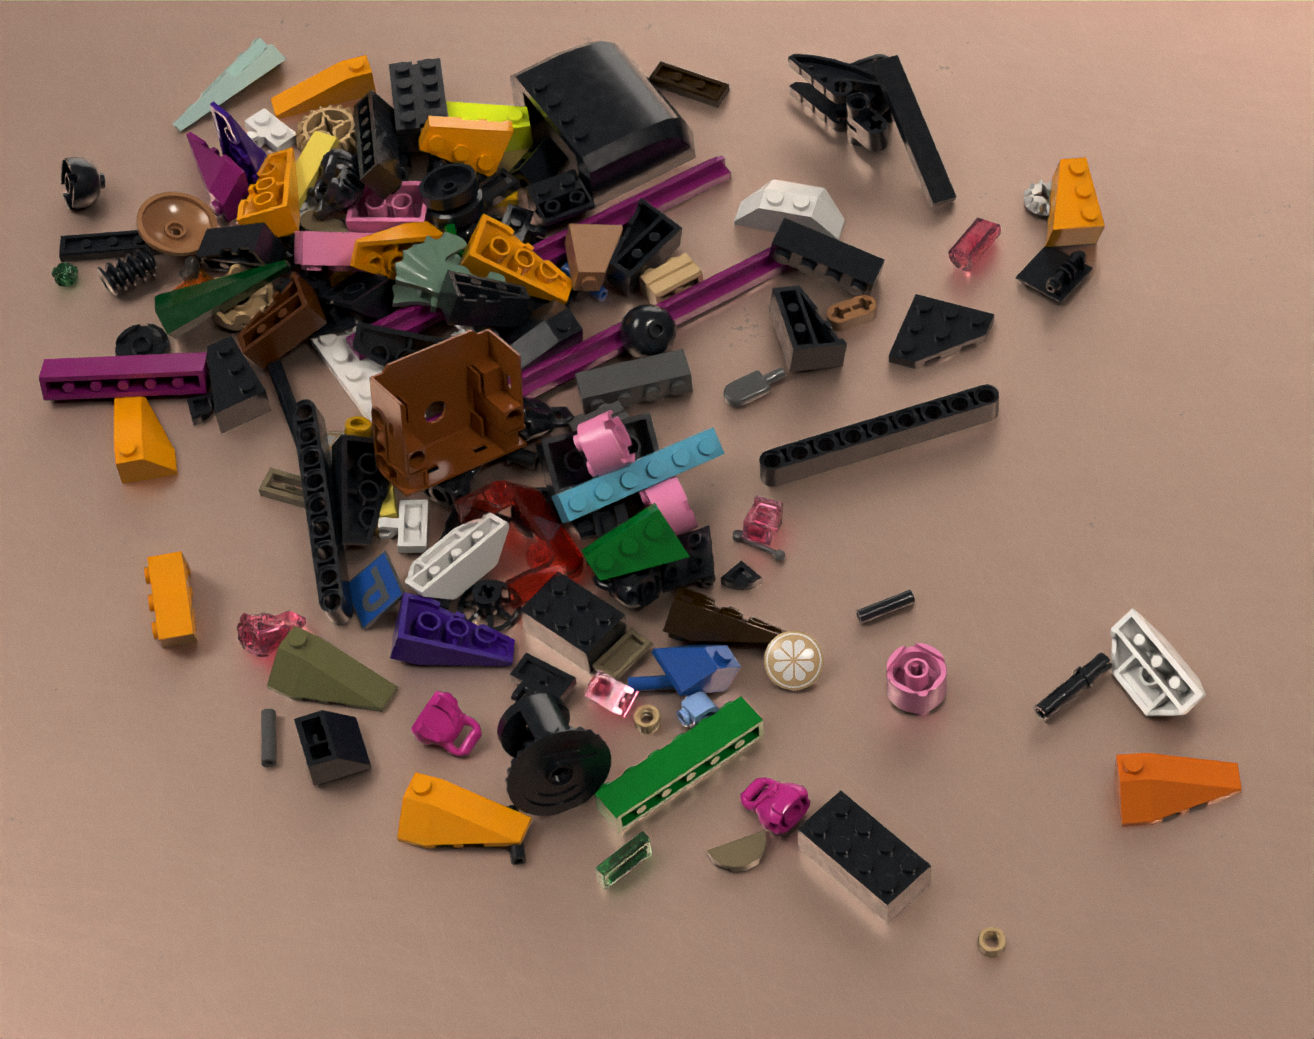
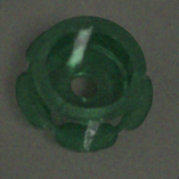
M68 262L59 263L52 270L55 282L62 287L72 286L78 278V268Z

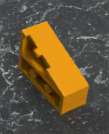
M428 116L418 139L419 150L453 163L470 165L476 172L490 177L496 172L514 132L512 121L493 122L487 121V119H478L477 121L462 120V118Z
M182 551L147 557L148 567H144L146 584H151L152 594L148 595L150 612L155 611L156 622L151 623L154 639H159L163 648L197 642L196 618L191 599L193 597V589L189 585L188 575H191V569Z

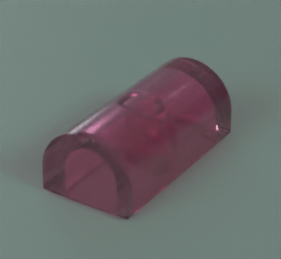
M977 217L948 251L952 264L962 271H970L1001 234L1000 224Z

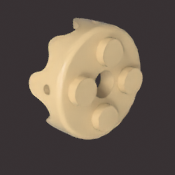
M234 264L225 276L246 270L242 265ZM272 282L244 299L248 300L247 303L243 305L236 304L226 312L219 310L211 317L221 327L229 330H242L259 310L264 312L274 301L272 298L274 294Z

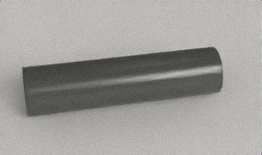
M273 709L261 711V764L264 767L276 765V711Z

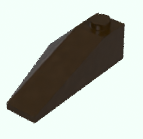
M679 586L663 629L664 632L668 633V637L681 642L687 639L690 641L770 643L777 635L787 632V630L757 617L745 619L743 614L739 612V609L732 606L720 608L714 604L716 599Z

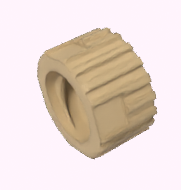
M644 705L635 710L633 717L635 728L641 733L653 734L657 729H660L661 718L657 708ZM645 716L653 718L650 723H642L641 721Z
M996 927L983 929L978 936V950L984 956L992 958L1001 955L1006 947L1003 931ZM993 938L999 941V944L995 948H990L986 945L985 940Z

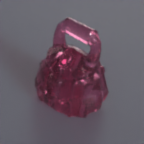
M291 610L276 616L261 612V614L243 613L240 617V622L237 624L238 641L242 648L258 657H268L269 654L278 649L294 625L302 629L306 625L307 620ZM285 620L288 621V622H290V623H292V624H291V625H287L286 622H285Z

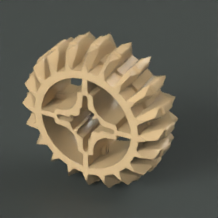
M330 104L327 108L320 106L317 111L310 109V114L303 115L302 121L297 122L298 126L297 130H295L297 148L301 153L315 130L337 137L340 143L336 149H343L351 154L357 153L354 112L350 107L344 109L341 104L337 107H333Z

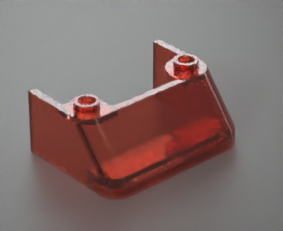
M497 480L454 501L459 525L471 520L481 519L483 515L490 512L496 514L513 505L537 541L526 551V562L530 569L506 581L510 606L513 610L527 603L557 571L571 580L582 574L584 570L583 555L537 488Z

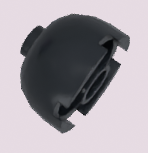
M69 157L62 160L61 185L65 184L67 193H63L67 208L71 210L90 207L100 197L101 189L105 188L104 174L99 173L98 167L87 158Z
M639 305L629 310L623 317L620 340L624 349L630 355L636 358H645L667 353L673 346L676 338V324L672 316L664 308L656 305Z

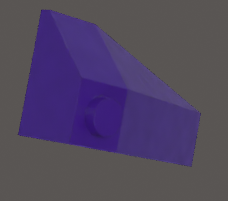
M213 101L210 103V108L222 154L229 156L245 171L248 186L255 184L259 178L257 172L267 155L253 142L235 119Z

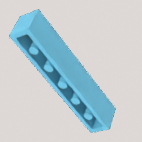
M714 427L643 456L635 460L634 463L615 472L597 476L551 497L562 523L570 522L725 453Z

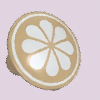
M787 631L777 635L767 646L764 655V666L769 678L776 685L787 690H801L812 685L820 676L824 664L823 652L818 642L809 634L801 631Z

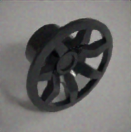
M483 580L474 584L463 593L458 604V611L464 614V608L476 609L469 619L466 616L464 619L476 623L484 615L486 616L488 627L500 632L510 627L519 617L521 599L518 592L511 585L498 580ZM502 589L509 591L513 597L504 598L502 596ZM472 594L473 601H466ZM516 603V609L511 616L504 610L503 606L507 607ZM497 614L502 619L507 620L504 624L493 627L494 615Z

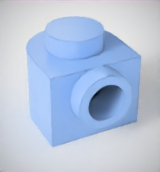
M697 692L693 695H688L681 701V709L677 711V717L683 726H689L692 729L701 719L709 718L720 709L704 692Z

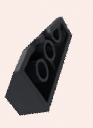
M554 299L530 312L522 321L521 327H516L504 341L521 354V370L524 371L582 342L583 329L570 309Z
M357 322L352 349L385 367L390 362L447 339Z
M341 434L332 445V478L341 544L369 546L380 517L379 513L383 501L388 493L390 482L380 473L377 467L374 438Z

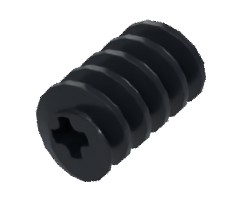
M144 245V253L140 249H135L134 257L129 253L125 254V263L120 258H116L114 261L115 267L109 262L105 264V271L97 267L98 275L108 291L118 296L117 287L120 286L126 292L128 291L127 282L137 287L138 277L144 282H147L146 273H150L154 278L157 277V265L147 245Z

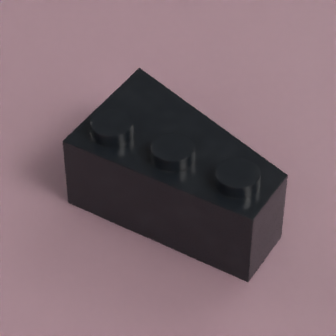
M640 198L633 217L630 218L628 227L609 262L607 281L627 296L630 295L640 285L639 277L647 269L659 267L680 246L682 227L643 198Z
M263 222L206 229L196 257L207 270L229 272L230 267L234 264H240L245 270L282 261L287 249Z
M450 270L446 272L437 298L447 325L521 327L530 302V296L523 285Z
M799 285L772 288L769 313L789 372L843 366L847 343L843 338L839 339L833 332L831 323L828 320L824 321L819 315L817 306Z
M232 335L207 346L214 409L221 434L270 412L271 408L266 390Z

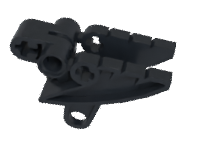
M793 54L788 57V66L809 82H794L789 86L790 95L800 103H803L807 109L815 113L818 118L827 123L833 130L838 132L847 131V140L850 144L864 146L874 152L882 151L887 147L888 123L893 122V116L872 68V63L875 60L887 58L888 56L875 54L850 64L832 58L808 54Z

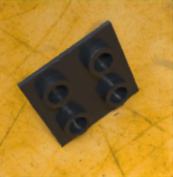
M1044 246L1016 276V279L1062 303L1093 268L1085 264L1086 254L1081 250L1074 251L1071 255H1068L1055 247Z
M708 525L678 537L690 557L660 565L663 593L695 581L701 583L705 588L713 586L716 576L714 572L710 526Z

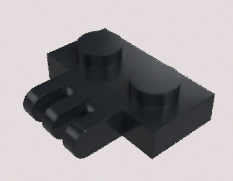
M525 653L510 673L511 681L519 684L512 693L511 700L517 702L523 695L527 697L544 693L555 695L564 701L577 684L576 677Z

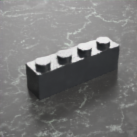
M785 217L772 241L769 257L780 264L790 265L806 275H813L823 279L829 285L847 289L856 296H871L885 259Z

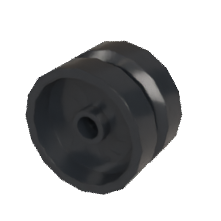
M451 163L440 166L429 172L419 185V192L424 204L427 206L430 221L435 227L444 229V226L448 224H455L456 229L465 227L475 222L486 209L484 193L479 187L476 171L470 165Z

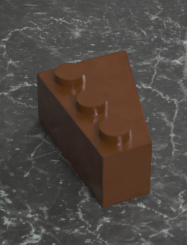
M295 271L289 276L292 281L281 293L276 291L273 294L272 298L274 301L264 312L259 310L237 335L243 354L262 370L267 368L270 362L278 360L327 323L314 288Z

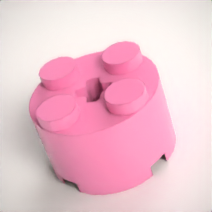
M608 410L578 424V434L573 436L576 448L580 452L583 451L588 460L586 466L592 477L607 475L635 462V452L629 454L628 447L632 445L629 434L618 416L615 418L611 417L613 414L612 410Z
M673 476L638 492L645 506L644 509L656 503L677 537L698 528L694 513L689 507L688 499L677 477Z
M915 643V646L907 648L904 645L890 655L886 670L887 696L889 700L906 712L915 713L918 716L927 715L930 710L936 708L943 701L946 695L947 667L944 657L936 648L923 643Z

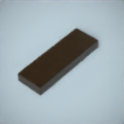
M662 61L659 62L649 77L650 81L657 88L716 108L720 106L730 91L729 84Z

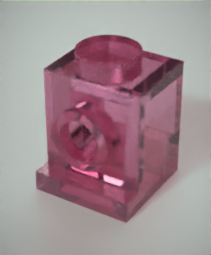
M756 495L754 504L743 521V538L770 546L782 525L783 503Z
M598 670L596 675L590 680L584 696L625 718L638 691Z

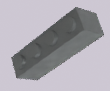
M684 349L575 373L577 391L584 415L597 410L604 403L611 404L619 401L622 407L625 408L630 405L647 401L651 402L693 391L691 372Z

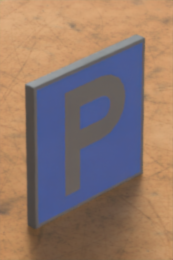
M383 551L349 581L353 608L362 629L365 631L402 599L403 592H405L386 551Z

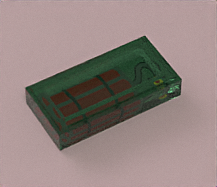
M643 831L595 867L597 882L604 890L608 889L651 855L650 838Z

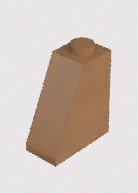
M569 224L564 243L573 290L600 291L608 272L609 262L620 241L623 230L622 225Z

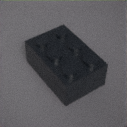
M559 571L520 609L522 625L525 631L588 673L594 670L592 665L627 632L625 614Z

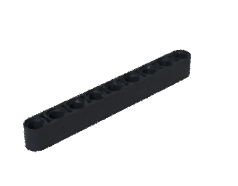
M980 385L769 449L760 455L761 481L767 486H780L992 421L999 413V391L992 385Z
M304 399L298 401L293 406L292 420L319 605L333 624L343 625L352 618L354 609L344 544H341L326 424L324 417L314 402Z

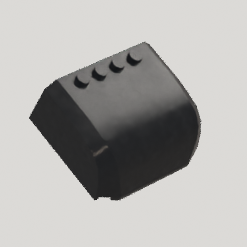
M606 41L587 42L556 53L510 76L514 106L527 107L531 126L546 119L574 153L577 160L578 175L595 203V208L696 158L693 132L686 121L626 51L615 43Z

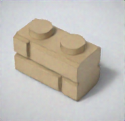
M687 253L678 257H670L665 264L655 269L649 268L639 277L640 291L651 305H655L703 281L701 269L696 263H693V260Z

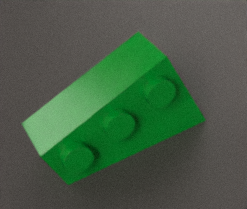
M653 503L582 549L585 559L600 581L690 557L656 503Z

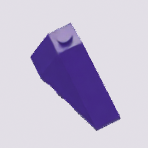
M403 592L392 638L390 659L417 665H512L514 639L484 624L478 626L464 619L466 615L459 611H456L454 614L440 607L441 602L433 598Z

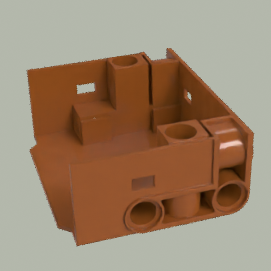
M489 328L479 333L469 330L390 362L381 373L369 377L376 464L380 473L405 497L414 495L527 446V442L519 436V431L526 428L524 424L521 354ZM508 375L510 376L511 385L508 381ZM442 401L444 403V410L441 416L434 421H426L425 412L433 402ZM482 446H484V447L486 448V449H484V450H482V451H479V452H477V453H475V452L473 451V450L478 449V448H480V447H482ZM433 467L438 469L427 474V470Z

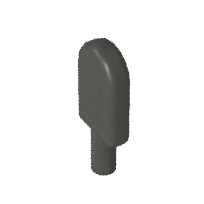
M782 367L765 375L756 370L729 383L724 389V399L731 406H744L771 392L770 384L786 377V373Z

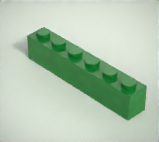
M742 696L733 702L725 703L718 712L709 718L701 719L688 732L677 735L671 743L660 750L653 751L647 759L638 765L627 768L614 781L603 784L594 793L598 811L619 834L764 736L763 719Z

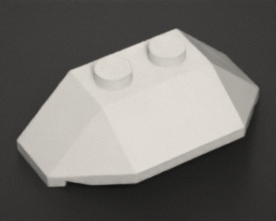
M775 179L741 201L734 220V225L777 232L785 217L837 240L840 239L845 224L844 217L825 188Z
M490 512L483 515L481 519L471 520L455 527L412 562L408 577L405 579L406 586L423 597L455 600L498 564L510 527L508 522Z
M1132 608L1111 628V673L1146 716H1184L1206 696L1201 681L1167 639L1135 609Z

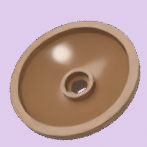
M163 192L148 198L140 206L136 225L138 233L145 243L158 252L171 256H190L198 253L206 229L217 228V220L211 208L201 199L183 192Z

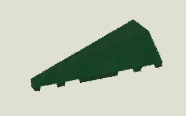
M282 260L159 294L154 297L155 312L166 333L177 339L219 310L226 312L290 270L291 266L287 260Z

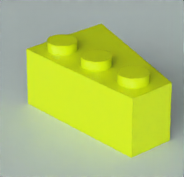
M446 101L449 117L477 121L478 119H487V121L493 122L512 121L514 132L505 152L526 149L533 145L527 107Z

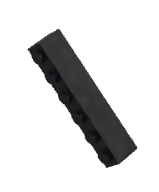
M371 89L353 106L360 181L384 200L390 194H395L402 185L394 108Z

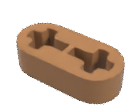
M860 295L839 302L828 308L826 313L827 320L833 326L832 330L844 331L872 321L876 317L877 303L869 295Z

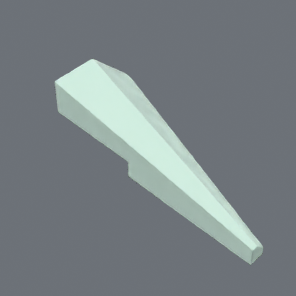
M261 38L254 39L250 43L251 46L244 53H241L201 94V97L194 104H191L186 109L187 111L174 121L172 125L181 132L211 111L210 103L214 101L218 105L222 104L282 63L286 58L273 44L267 45Z

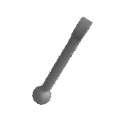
M735 530L733 532L734 541H744L774 555L778 561L785 558L783 550H774L744 536L742 530Z

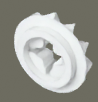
M1040 179L1038 184L1031 183L1029 189L1025 190L1024 204L1029 211L1037 215L1049 216L1052 180L1049 183H1044ZM1042 193H1045L1049 197V202H1047L1046 199H1044V197L1041 196Z

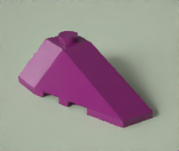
M189 132L186 134L189 147L211 201L209 203L210 208L217 217L221 216L229 223L237 218L240 201L247 199L249 195L245 171L229 156L225 154L221 157L217 148L212 147L210 149L203 139Z

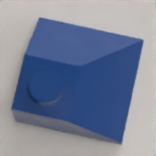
M697 644L654 648L652 651L653 656L679 696L693 695L697 692L714 693L727 691L741 668V665L727 645Z

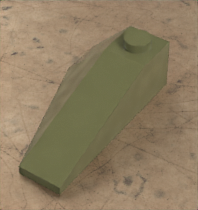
M295 625L278 647L267 683L268 689L291 700L302 701L303 698L318 700L319 704L329 705V702L346 704L349 708L383 712L398 690L396 685L321 637Z

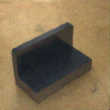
M547 136L535 141L509 173L518 180L524 179L528 185H532L555 176L568 161V157Z

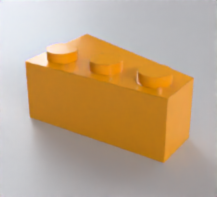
M1087 158L1060 159L1052 177L1049 203L1050 213L1047 221L1048 231L1045 247L1096 244L1105 224Z

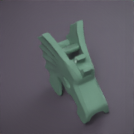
M444 232L440 239H433L427 236L424 243L414 244L411 248L403 250V260L395 263L397 276L395 278L396 284L392 286L394 294L393 307L409 305L430 306L431 312H436L437 308H441L437 298L447 270L473 275L467 267L459 265L462 257L456 254L467 248L466 241L457 235ZM489 272L488 276L485 277L505 282V277L499 273Z

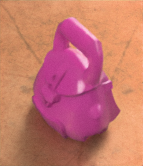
M436 691L411 727V732L415 735V739L425 745H440L450 754L458 757L468 756L482 736L478 722L461 711L457 699L449 692ZM464 725L471 726L472 730L460 748L457 749L453 742L462 732Z
M767 777L756 778L740 794L743 807L757 814L760 824L777 836L794 827L810 806L808 792L804 786L790 782L781 783ZM766 785L769 786L761 792L755 801H751Z

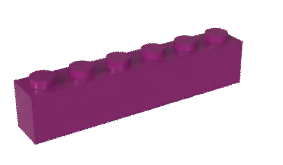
M207 352L44 359L39 382L43 400L206 394L210 383V370Z

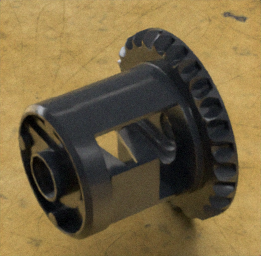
M534 694L515 702L502 715L497 728L498 739L503 749L514 758L511 760V767L507 769V777L505 779L509 798L521 811L537 816L560 814L585 803L604 784L611 768V753L606 742L591 729L585 730L583 727L574 729L572 726H569V709L562 699L552 694Z

